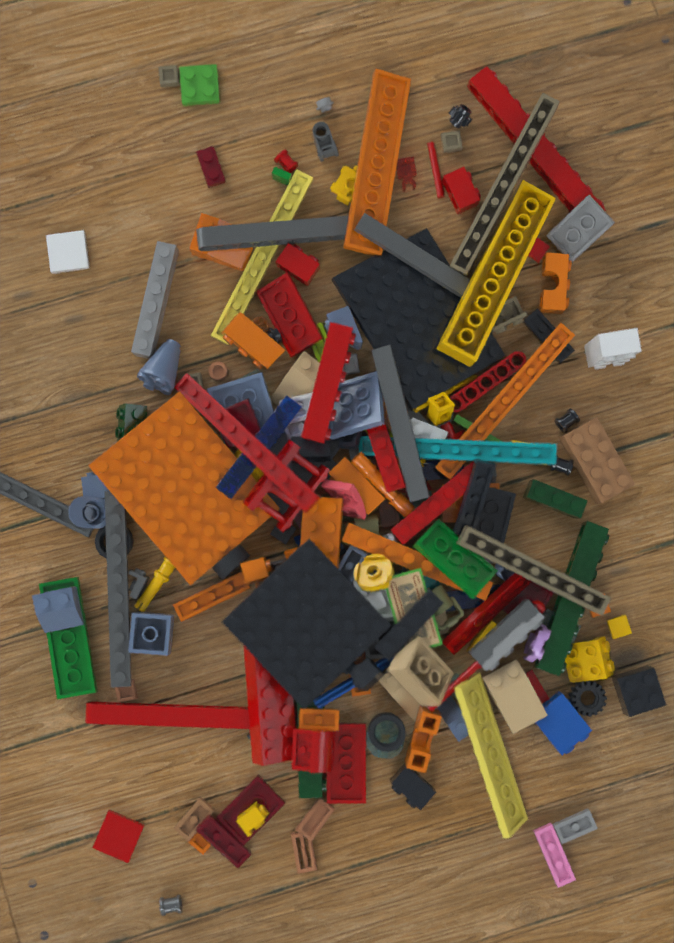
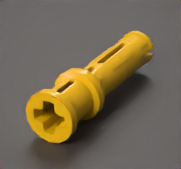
M166 556L163 558L164 561L159 569L154 571V578L136 604H134L142 612H145L163 583L170 580L169 576L175 569Z

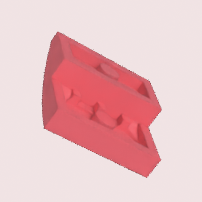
M325 480L321 486L330 495V498L344 499L343 516L365 520V507L359 492L353 484Z

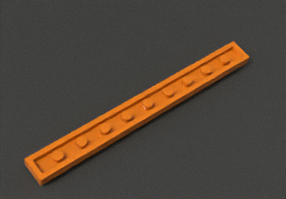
M560 323L459 440L484 441L573 339L575 334ZM440 460L435 468L450 480L466 461Z

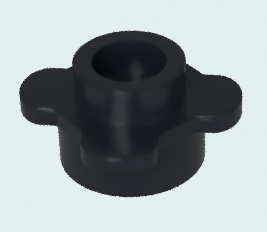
M268 328L266 334L278 344L281 343L282 337L278 329Z

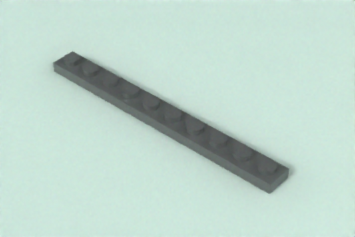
M104 491L111 687L132 686L131 653H128L130 616L126 509L110 491Z

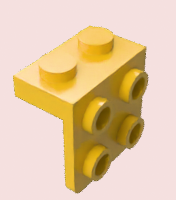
M600 636L590 641L571 643L573 644L572 651L565 659L570 682L607 679L614 674V662L610 659L609 655L610 644L606 641L605 636Z

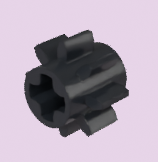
M463 104L453 106L449 111L451 115L449 121L459 129L462 126H468L473 120L469 117L472 112Z

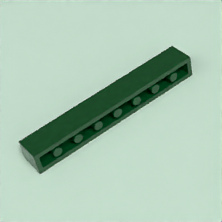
M589 521L582 522L565 572L566 576L590 587L591 582L597 576V564L603 558V546L609 540L608 528ZM560 595L557 596L547 625V629L551 631L547 641H544L542 647L544 648V654L540 660L536 658L534 668L559 677L561 673H564L567 665L565 659L572 651L573 644L571 642L573 636H576L578 633L579 625L577 624L579 618H582L584 615V607Z

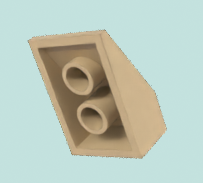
M304 351L271 396V401L280 407L279 401L282 399L313 392L320 363Z
M517 659L483 677L485 687L513 735L548 716Z
M387 669L383 672L385 675L379 682L406 713L416 721L420 708L419 702Z

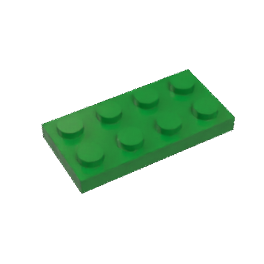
M438 519L413 547L468 596L474 599L498 570L482 556L456 544L459 536Z

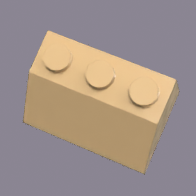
M421 637L415 638L397 652L388 668V671L421 706H440L454 674Z

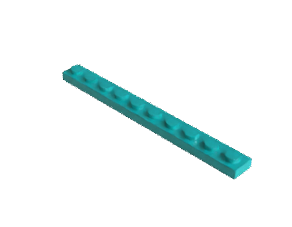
M361 436L359 452H362L367 457H375L369 436ZM390 437V438H391V441H392V444H393V447H394V450H395V453H396V456H397V458H399V457H398V453H397V449H396V445H395V441H394V437ZM415 438L420 459L475 461V459L498 463L556 465L557 444Z

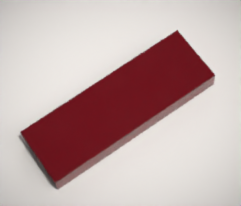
M210 814L196 827V831L236 868H239L252 855L246 846H243Z

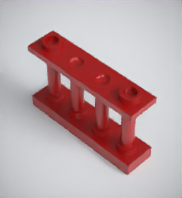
M289 440L277 455V458L286 466L290 461L295 460L311 472L313 476L306 485L314 492L318 485L326 480L330 469L323 464L319 468L314 466L299 454L298 450L300 447ZM263 474L243 501L252 511L259 507L279 521L276 527L283 533L291 527L293 519L301 510L265 474ZM267 492H272L290 505L284 515L263 501V497Z

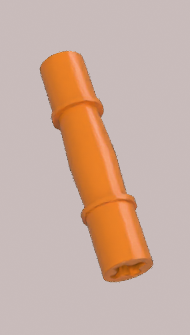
M359 452L351 460L350 463L389 500L388 503L403 517H406L413 511L415 506L402 494V491L386 492L380 471L362 452Z

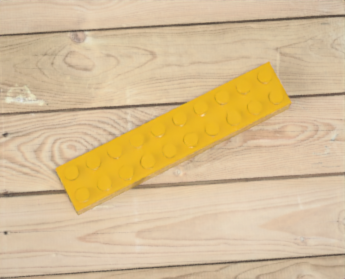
M524 180L517 186L436 348L437 350L469 367L477 361L556 199L555 197Z

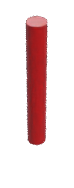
M429 142L427 147L437 198H443L445 195L435 143Z

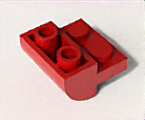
M294 728L291 770L310 771V773L333 771L335 730Z

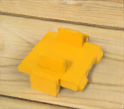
M356 165L353 169L343 166L336 183L333 182L330 187L331 192L337 194V200L346 205H349L352 201L357 172Z

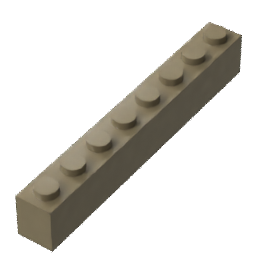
M464 526L456 544L603 616L611 599L468 526Z

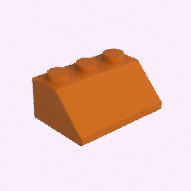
M242 312L235 315L221 332L224 335L223 339L228 344L236 345L239 348L237 351L244 357L249 356L253 360L252 364L260 370L262 368L264 370L268 369L285 351L283 347Z

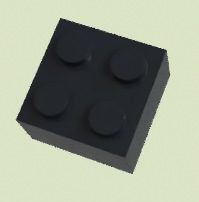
M646 665L611 676L622 712L626 716L632 717L667 706L654 667Z

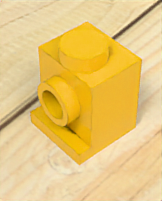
M445 392L428 398L430 404L426 416L434 426L451 419L455 404Z
M256 801L238 816L237 823L249 837L252 835L253 828L257 830L265 823L264 819L269 813L263 804L259 805Z

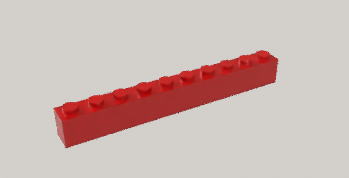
M486 66L469 79L467 88L515 145L530 114L525 113L521 108L520 102L511 96L508 87L504 84L502 85L498 80L497 74ZM544 133L529 161L530 165L569 212L588 195H591L603 210L606 211L603 202L592 194V189L583 183L579 173L569 166L568 160L559 154L555 144L551 141L549 142Z

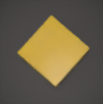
M626 615L606 620L612 639L632 634Z

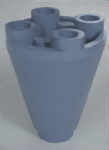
M167 339L139 370L137 378L144 382L143 386L151 391L157 389L165 395L171 394L175 386L181 345L178 342Z

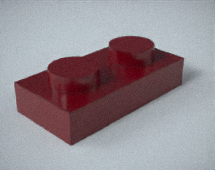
M214 146L196 151L208 189L226 183Z

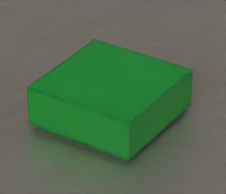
M274 167L272 179L288 186L292 174Z

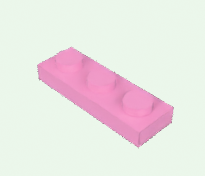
M552 823L533 830L556 886L559 888L575 881V876Z

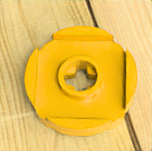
M371 554L364 557V561L361 564L358 562L354 569V578L363 591H377L388 588L394 575V568L390 560L386 559L382 554ZM374 570H377L376 574L370 575Z

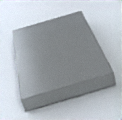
M588 195L546 236L562 254H569V260L573 263L615 222L592 196Z

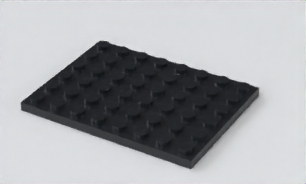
M427 228L407 238L408 241L450 267ZM386 250L382 251L381 256L374 255L332 278L333 284L346 305L349 306L352 315L372 348L377 349L391 345L404 398L411 411L426 403L428 398L445 392L506 356L492 333H490L477 361L470 367L437 350L436 348L461 298Z

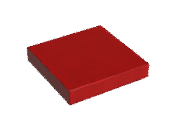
M109 809L92 848L129 863L145 825Z

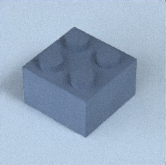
M133 612L128 653L166 656L171 654L174 614Z

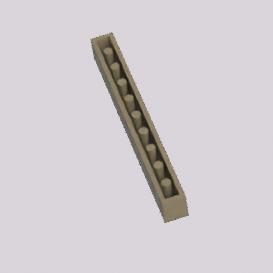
M544 93L540 96L450 264L451 268L465 277L468 276L558 109L560 101Z

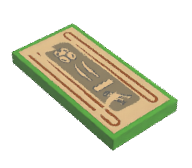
M421 568L393 575L390 586L386 588L395 624L427 591ZM434 614L402 648L417 637H421L430 648L443 645Z

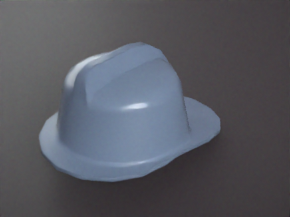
M82 496L72 501L68 512L69 518L74 525L81 528L94 529L106 526L105 499Z

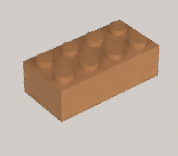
M597 417L559 437L570 459L574 460L573 464L596 504L603 503L635 485Z

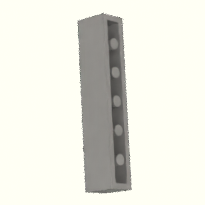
M157 241L131 350L137 357L150 359L156 352L179 254L176 245Z

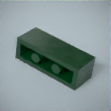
M535 479L529 480L523 496L526 500L574 519L582 518L588 500Z

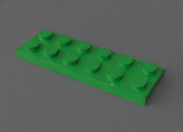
M79 577L39 584L40 594L77 586L84 625L47 633L57 700L97 692Z

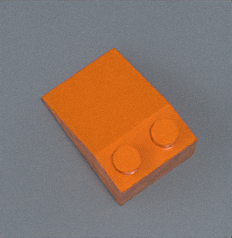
M201 213L196 230L202 227L232 224ZM195 230L189 247L192 255L244 272L254 247L200 251Z

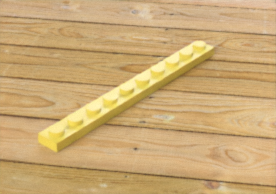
M296 169L269 222L293 220L313 181V177ZM280 245L255 248L211 337L229 345L223 339L224 335L221 332L239 312L245 314Z

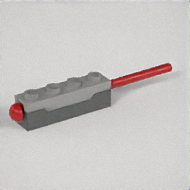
M524 599L468 652L476 661L448 686L441 704L455 692L454 687L466 681L480 668H483L485 671L488 669L493 670L498 666V660L502 656L507 657L513 652L514 649L512 647L515 644H520L527 639L529 631L539 628L543 623L541 620L545 618L542 615L545 611L544 603L540 600H535L531 603L528 599ZM427 706V708H428L431 712H433L435 709H437V708L439 707V706Z

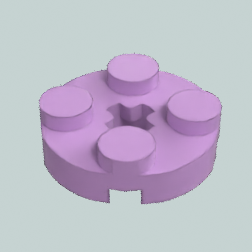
M541 625L535 633H530L524 648V653L527 654V656L523 657L524 660L534 662L536 658L539 660L544 654V648H542L544 641L548 640L551 632L546 626Z

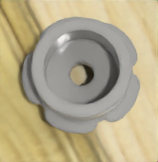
M330 97L323 98L316 102L318 107L316 109L321 110L322 113L332 109L331 105L334 102L331 101Z

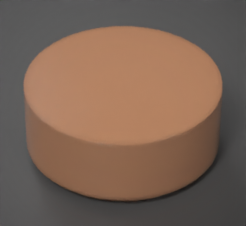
M214 362L209 367V375L215 381H223L228 375V369L224 363Z

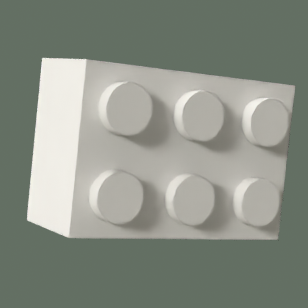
M637 328L598 334L584 345L588 368L594 367L595 369L606 368V365L613 364V366L624 365L625 362L636 358L635 355L641 352Z

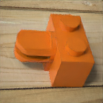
M266 556L241 563L245 582L247 585L255 583L256 588L273 571L270 559L266 560Z

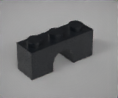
M366 658L357 665L353 662L344 671L346 675H351L353 678L352 683L359 690L362 688L367 691L385 675L375 662L369 658Z

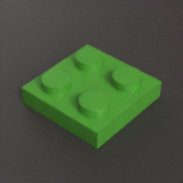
M217 64L179 67L183 106L220 103Z

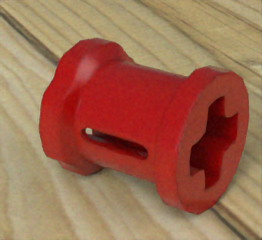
M285 149L275 157L274 161L279 163L286 172L292 173L299 166V163L297 161L294 162L288 155L287 149Z

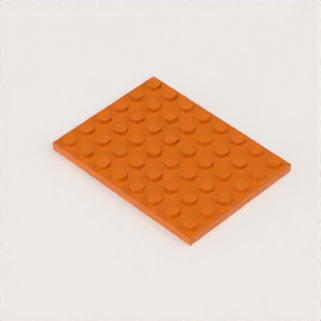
M180 391L88 465L190 585L272 517L259 507L252 511L243 503L257 484V481L238 462L239 460ZM230 483L232 485H235L236 487L235 489H233L235 491L234 493H228V491L231 489ZM266 493L263 501L279 511L280 508Z

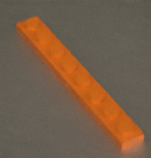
M348 523L341 541L372 554H382L391 562L410 570L421 568L423 575L463 591L420 552ZM489 581L476 597L486 601L493 582Z

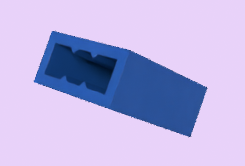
M557 691L549 700L542 704L548 716L535 722V724L561 755L570 753L574 749L575 744L579 741L583 742L589 737V733L592 731L563 693Z

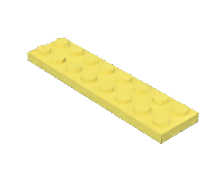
M478 672L471 675L466 681L458 684L454 689L487 792L492 802V808L497 817L499 829L503 838H510L528 820L481 673Z

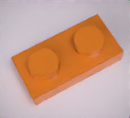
M300 707L299 729L339 730V709H303Z

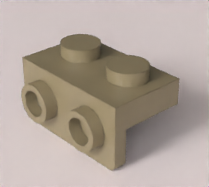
M516 296L506 300L491 333L496 331L499 334L507 330V325L513 323L516 326L524 322L523 318L527 316V313L523 312Z

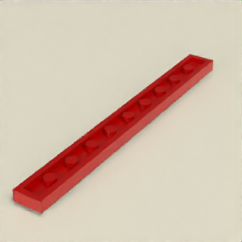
M186 373L174 386L178 392L180 391L203 416L305 513H308L321 499L189 374Z

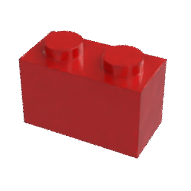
M464 166L444 175L442 179V184L458 215L478 206L481 198L480 191L472 183L471 173L466 171Z
M288 243L276 260L278 268L288 272L290 276L307 287L320 270L319 260L313 255L307 256L304 254L303 249L296 244L292 246Z

